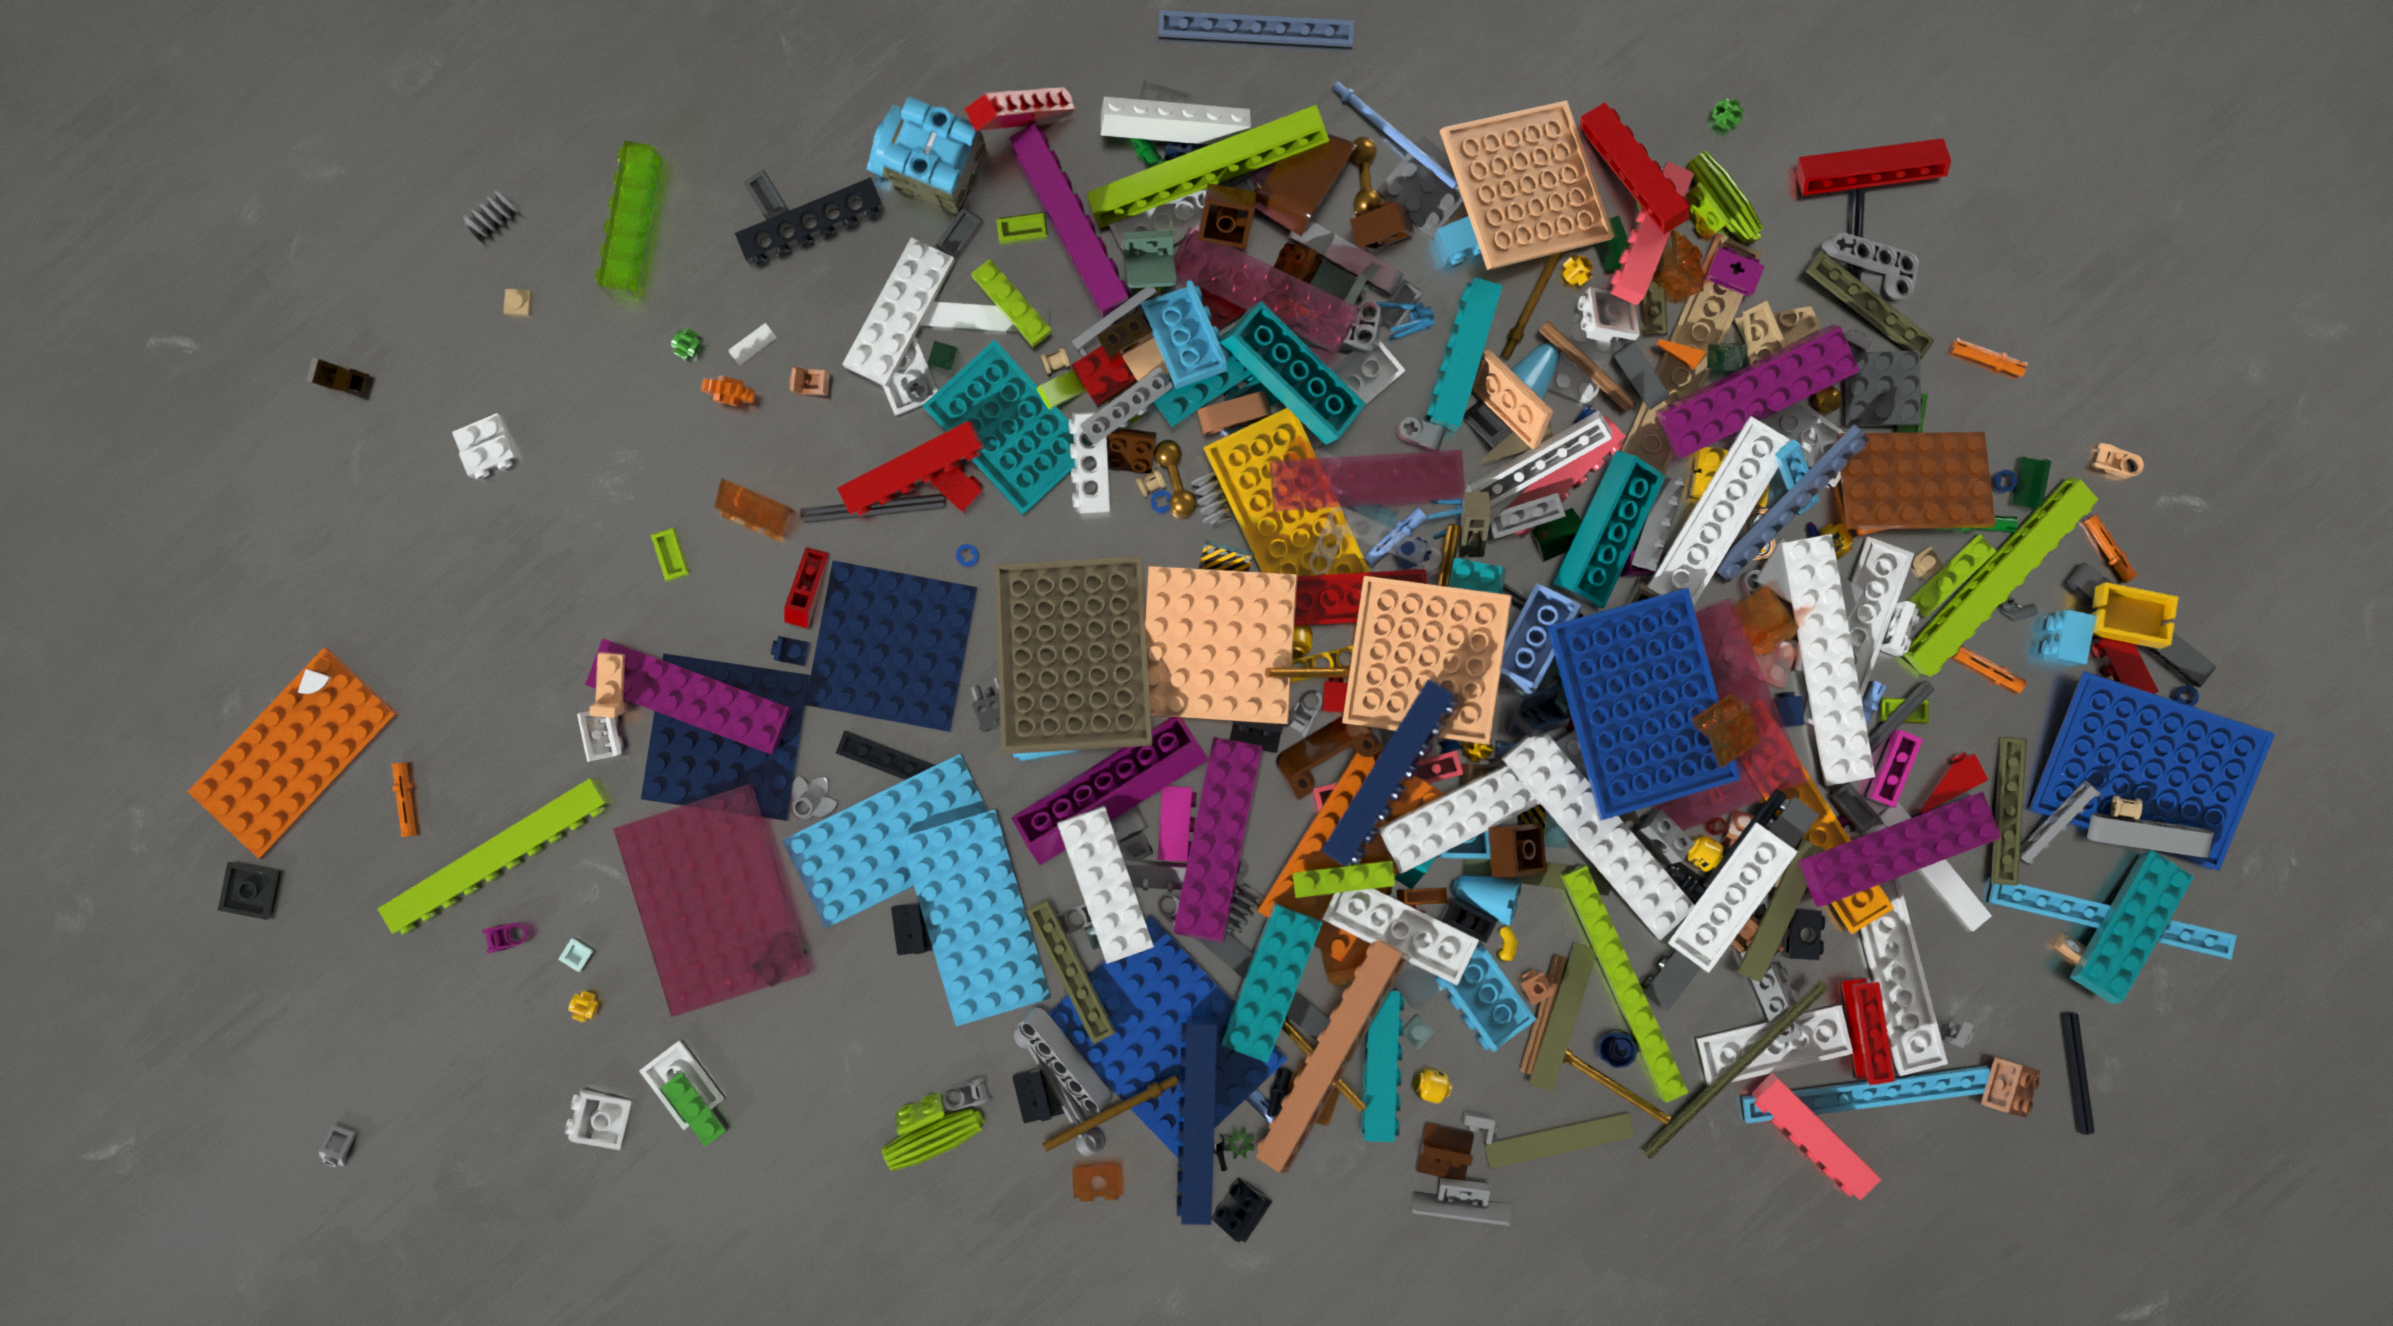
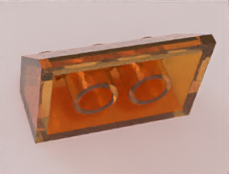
M721 479L714 508L720 511L719 516L730 521L734 517L742 520V526L755 531L756 527L765 530V536L774 540H778V537L786 538L797 514L796 511L726 479Z

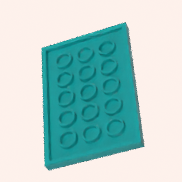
M994 339L924 403L922 407L945 432L967 421L973 423L985 449L979 451L981 455L972 461L1023 515L1075 467V458L1071 459L1070 444H1074V436L1069 432V420L1057 407L1048 409L1036 390L1038 386ZM1082 435L1083 444H1090Z

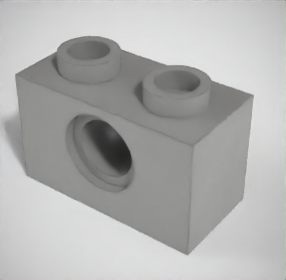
M1662 809L1645 814L1633 831L1665 866L1683 861L1695 844Z

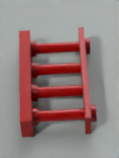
M1866 978L1841 981L1856 1079L1867 1078L1868 1085L1895 1082L1880 982L1867 983Z

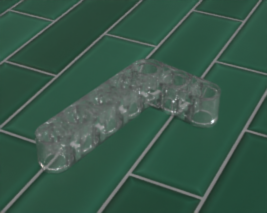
M1336 507L1330 512L1309 559V569L1316 575L1327 573L1345 534L1428 570L1435 569L1440 565L1442 554L1437 548L1344 507ZM1336 512H1343L1347 517L1346 523L1336 525L1332 519L1333 515ZM1366 522L1369 525V532L1366 535H1359L1355 530L1357 523ZM1385 531L1391 534L1392 542L1389 545H1382L1378 541V535L1381 532ZM1328 534L1334 535L1337 539V544L1333 548L1325 547L1322 541L1324 536ZM1409 541L1413 543L1415 548L1413 554L1405 555L1402 553L1401 545L1403 542ZM1432 551L1437 555V562L1434 565L1425 563L1423 557L1426 552ZM1317 557H1323L1327 561V567L1322 571H1318L1313 567V560Z

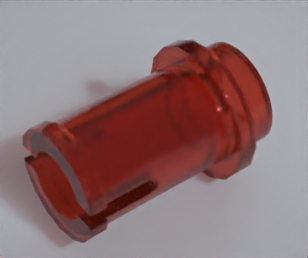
M1712 816L1706 821V829L1712 835H1720L1726 832L1728 823L1719 816ZM1716 822L1719 823V828L1717 830H1715Z

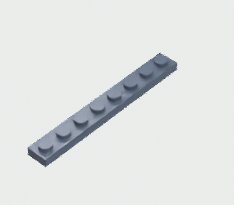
M1160 10L1158 37L1353 47L1354 20Z
M1853 425L1724 556L1716 571L1728 583L1737 577L1741 570L1757 557L1761 549L1768 542H1771L1777 533L1785 525L1789 524L1794 516L1803 507L1807 506L1812 498L1821 489L1826 487L1840 470L1845 468L1847 462L1856 453L1864 448L1865 444L1869 441L1865 434L1856 425Z

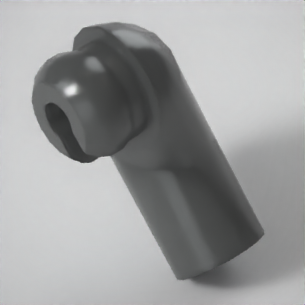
M2009 597L2001 604L2003 613L2014 620L2038 615V609L2034 603L2021 607L2014 602V598Z

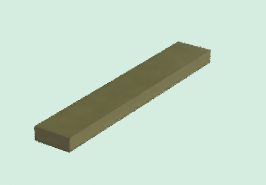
M1635 199V210L1637 218V215L1641 210L1642 206ZM1663 252L1646 295L1640 302L1642 337L1668 335Z
M1823 251L1816 255L1805 271L1905 351L1920 350V360L1935 341Z
M2000 737L1995 822L2002 838L1993 841L1991 884L2018 886L2027 739Z
M1803 838L1799 840L1795 848L1797 854L1786 867L1736 971L1757 983L1762 982L1806 890L1807 883L1798 861L1824 851V849Z
M1464 859L1462 875L1492 876L1491 859ZM1546 862L1547 872L1519 876L1518 878L1522 879V884L1567 890L1560 874L1577 866ZM1588 868L1599 894L1609 896V882L1597 869Z
M1048 899L1028 909L1027 913L1093 1045L1115 1034L1116 1031L1051 901Z
M1573 943L1531 1073L1528 1083L1530 1085L1550 1092L1554 1091L1597 956L1592 948L1578 943Z
M1626 1112L1493 1141L1492 1144L1484 1143L1489 1168L1492 1169L1634 1138L1635 1136L1630 1113Z

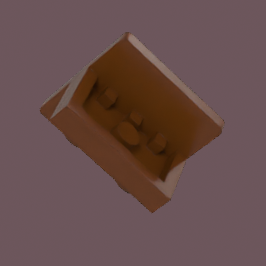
M1285 243L1264 285L1280 291L1294 302L1301 303L1323 260L1316 256L1317 251L1312 248Z
M1117 428L1106 436L1108 468L1148 474L1152 472L1156 432L1125 428L1118 430Z
M1426 1123L1416 1167L1417 1172L1465 1181L1467 1168L1471 1166L1473 1159L1471 1149L1474 1134L1472 1132Z

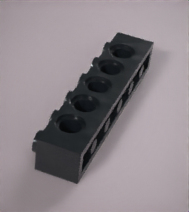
M870 177L738 231L735 235L745 260L749 265L752 263L759 265L766 262L769 256L774 254L781 256L788 253L793 246H806L812 243V239L820 235L822 237L830 236L835 233L837 228L842 226L844 228L852 227L858 223L857 220L864 217H867V219L874 218L881 214L880 211L884 209V206ZM853 200H861L862 206L858 210L850 208ZM831 209L840 210L839 216L836 219H829L827 217ZM809 218L817 219L816 226L811 229L806 228L805 222ZM785 228H794V234L791 237L784 238L782 236ZM763 237H771L772 241L769 246H760V241Z

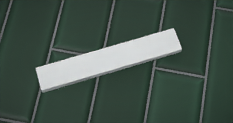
M933 302L920 327L1020 333L1003 312L993 305ZM1034 308L1049 325L1050 309Z
M1897 802L1895 808L1888 807L1878 815L1881 818L1882 824H1885V827L1911 818L1899 802ZM1946 859L1920 869L1970 931H1975L1992 916Z

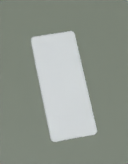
M764 323L729 349V353L738 365H742L773 342L776 336L769 326Z

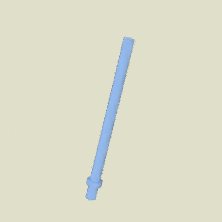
M1339 81L1333 85L1332 89L1342 97L1341 100L1343 102H1349L1452 189L1458 186L1456 178L1354 95L1355 91L1351 88L1347 89Z

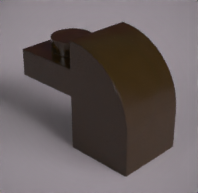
M312 357L306 381L326 389L363 398L370 374Z

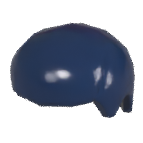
M1625 1031L1610 1032L1601 1039L1598 1046L1601 1060L1607 1062L1613 1068L1628 1067L1636 1060L1639 1052L1635 1038Z

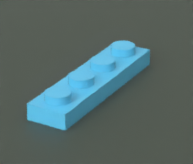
M1795 439L1782 446L1774 454L1788 491L1809 471L1801 445ZM1818 493L1807 506L1798 512L1800 515L1820 500Z

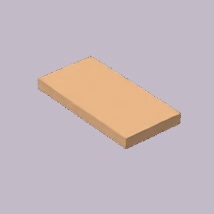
M1489 349L1483 351L1472 391L1532 450L1538 448L1553 410Z

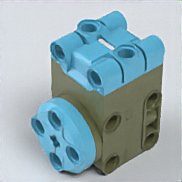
M909 96L903 108L893 105L883 121L878 125L867 164V171L891 180L893 187L903 193L914 195L958 214L967 191L973 186L977 175V167L986 144L981 131H975L971 121L959 116L957 117L943 107H931L930 104Z

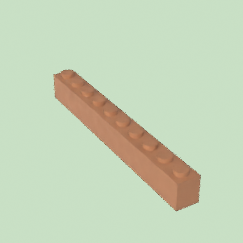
M1377 939L1376 942H1372L1368 947L1366 960L1357 967L1354 973L1356 978L1352 985L1347 986L1344 990L1342 1003L1331 1013V1022L1328 1028H1325L1320 1033L1318 1046L1315 1051L1312 1050L1305 1061L1307 1065L1304 1071L1296 1076L1293 1085H1295L1291 1094H1287L1281 1104L1283 1108L1280 1114L1272 1119L1269 1125L1271 1130L1267 1137L1262 1138L1257 1146L1259 1151L1256 1158L1279 1173L1288 1172L1409 957L1408 954L1385 940Z

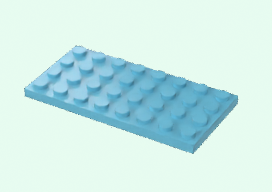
M960 753L782 841L826 929L914 886L900 841L901 836L988 811Z
M996 809L901 836L900 841L955 1025L960 1026L1051 999Z

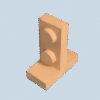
M598 653L596 703L590 706V716L615 718L627 711L628 701L623 700L625 654Z

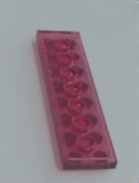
M1190 227L1188 228L1174 256L1176 277L1185 281L1192 280L1195 286L1198 285L1199 288L1245 310L1262 301L1293 333L1338 354L1360 311L1358 307L1230 246L1198 241L1199 232Z
M1462 450L1269 462L1273 512L1463 499L1465 492Z

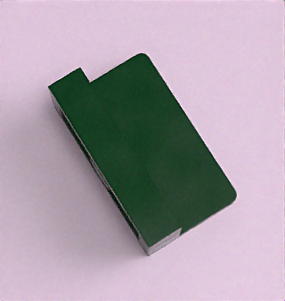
M1619 215L1609 219L1614 238L1594 244L1604 274L1606 275L1620 270L1622 264L1619 263V259L1625 249L1628 250L1630 246Z
M2023 456L2019 457L2016 471L2017 485L2013 489L2010 505L2032 510L2043 507L2051 459L2038 460Z
M1574 508L1564 511L1565 517L1535 526L1530 532L1537 542L1544 562L1569 551L1582 523Z

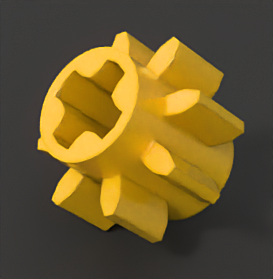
M1574 254L1563 263V266L1566 268L1563 270V276L1572 285L1578 282L1581 286L1593 277L1590 273L1593 265L1583 255L1577 257Z
M1467 741L1463 743L1464 756L1469 757L1471 761L1480 763L1481 758L1488 760V757L1493 752L1492 743L1490 745Z
M582 991L581 995L575 993L568 1008L569 1011L573 1012L572 1018L581 1022H586L587 1018L592 1020L599 1008V1002L594 1000L596 995L587 991Z

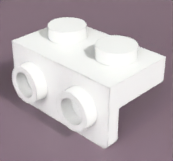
M590 711L577 714L587 762L622 754L621 750L624 748L621 735H618L616 728L618 716L615 718L590 716Z

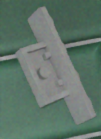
M1158 367L1082 422L1080 427L1092 444H1097L1117 428L1121 430L1130 424L1131 421L1129 419L1136 414L1140 416L1151 408L1150 404L1173 388V385L1161 368Z
M1745 950V951H1743V952L1741 953L1742 959H1743V957H1744V955H1745V953H1746L1747 950ZM1780 961L1770 963L1761 983L1752 980L1772 1026H1774L1773 1023L1776 1024L1775 1021L1781 1020L1780 1016L1783 1017L1782 1014L1785 1015L1784 1012L1788 1013L1786 1010L1790 1011L1789 1008L1792 1009L1791 1005L1794 1007L1793 1003L1799 1002L1796 991L1791 989L1788 982V972L1785 967L1781 966ZM1794 1021L1795 1023H1792L1777 1038L1779 1044L1802 1036L1797 1021Z
M1441 1178L1438 1195L1414 1192L1412 1196V1213L1506 1226L1511 1225V1205L1488 1202L1491 1184Z

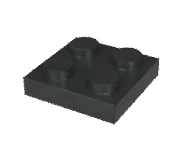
M227 862L218 911L268 920L270 918L279 871Z

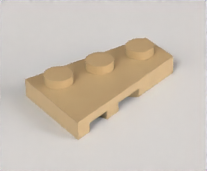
M1767 301L1742 311L1747 366L1787 347Z
M1811 306L1773 313L1787 346L1823 328ZM1743 317L1734 318L1733 320L1745 341Z

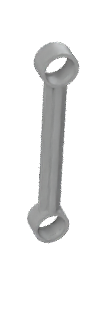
M1017 1027L1014 1031V1039L1017 1045L1023 1049H1029L1072 1126L1074 1127L1084 1122L1085 1119L1072 1096L1021 1035ZM1090 1129L1076 1138V1147L1079 1153L1085 1157L1101 1152L1105 1145L1103 1135L1096 1129ZM1087 1136H1089L1094 1143V1150H1092L1088 1146L1086 1140Z

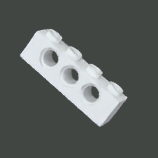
M1096 412L1072 413L1073 419H1069V432L1074 436V444H1070L1071 459L1075 458V468L1071 469L1072 483H1076V493L1072 494L1073 507H1077L1079 513L1110 512L1106 437L1097 444H1092V442L1090 444H1083L1082 442L1084 431L1081 429L1080 424ZM1087 456H1093L1095 461L1090 469L1083 467V460ZM1088 481H1094L1096 484V488L1092 493H1085L1084 485Z

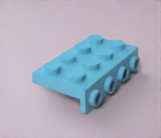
M1192 280L1186 281L1187 287L1141 303L1143 314L1176 389L1227 371L1226 361H1229L1226 348L1224 346L1221 347L1218 342L1220 340L1218 329L1216 326L1212 327L1209 321L1212 319L1207 306L1203 307L1201 303L1203 299L1201 290L1198 285L1194 287Z
M1480 940L1458 985L1439 976L1434 978L1442 990L1448 989L1452 995L1449 1000L1457 1011L1461 1008L1466 1014V1017L1463 1019L1471 1030L1476 1028L1481 1035L1478 1040L1486 1051L1491 1049L1495 1053L1501 1045L1537 1020Z

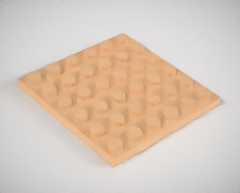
M1567 100L1447 126L1440 130L1487 270L1614 238Z
M1149 566L1145 627L1150 715L1288 724L1291 678H1267L1265 676V669L1292 668L1297 575Z
M1364 576L1342 723L1396 731L1426 681L1432 679L1459 695L1456 700L1459 702L1457 709L1452 715L1447 714L1443 721L1446 724L1445 728L1439 736L1434 737L1490 745L1512 596Z

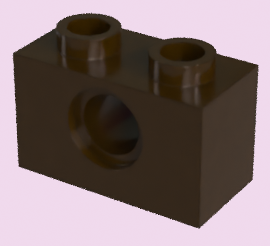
M1140 311L1097 335L1098 342L1110 362L1115 361L1153 338L1152 331Z

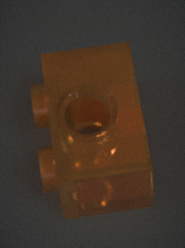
M1122 1162L1073 1165L1074 1198H1079L1080 1202L1094 1201V1197L1104 1196V1200H1117L1119 1195H1124ZM1097 1176L1105 1180V1186L1099 1189L1095 1188L1091 1183V1180Z

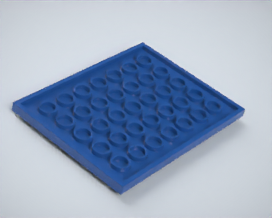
M1689 588L1547 627L1600 820L1740 780Z
M2083 671L2029 808L2050 816L2086 780L2101 794L2098 797L2094 796L2083 807L2085 811L2083 813L2079 812L2070 821L2071 823L2089 828L2091 813L2111 815L2110 808L2114 796H2120L2121 799L2127 800L2141 799V820L2202 828L2214 833L2209 857L2159 852L2219 871L2275 734L2259 727Z
M1151 915L1145 923L1154 946L1153 948L1108 964L1104 959L1088 975L1116 1031L1115 1034L1093 1045L1069 995L1065 996L1048 1015L1097 1075L1122 1101L1148 1089V1085L1156 1081L1160 1083L1176 1075L1179 1081L1178 1085L1162 1092V1096L1156 1099L1152 1097L1131 1108V1110L1178 1158V1146H1183V1142H1178L1179 1121H1184V1117H1179L1180 1097H1185V1092H1180V1072H1185V1067H1181V1047H1186V1042H1181L1182 1022L1187 1023V1016H1217L1214 1129L1285 1063L1288 1057L1275 1045L1270 1059L1266 1063L1221 1045L1220 1038L1235 1002Z

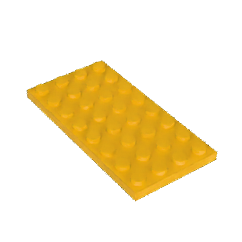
M1288 408L1203 447L1261 573L1307 576L1370 572L1300 420Z

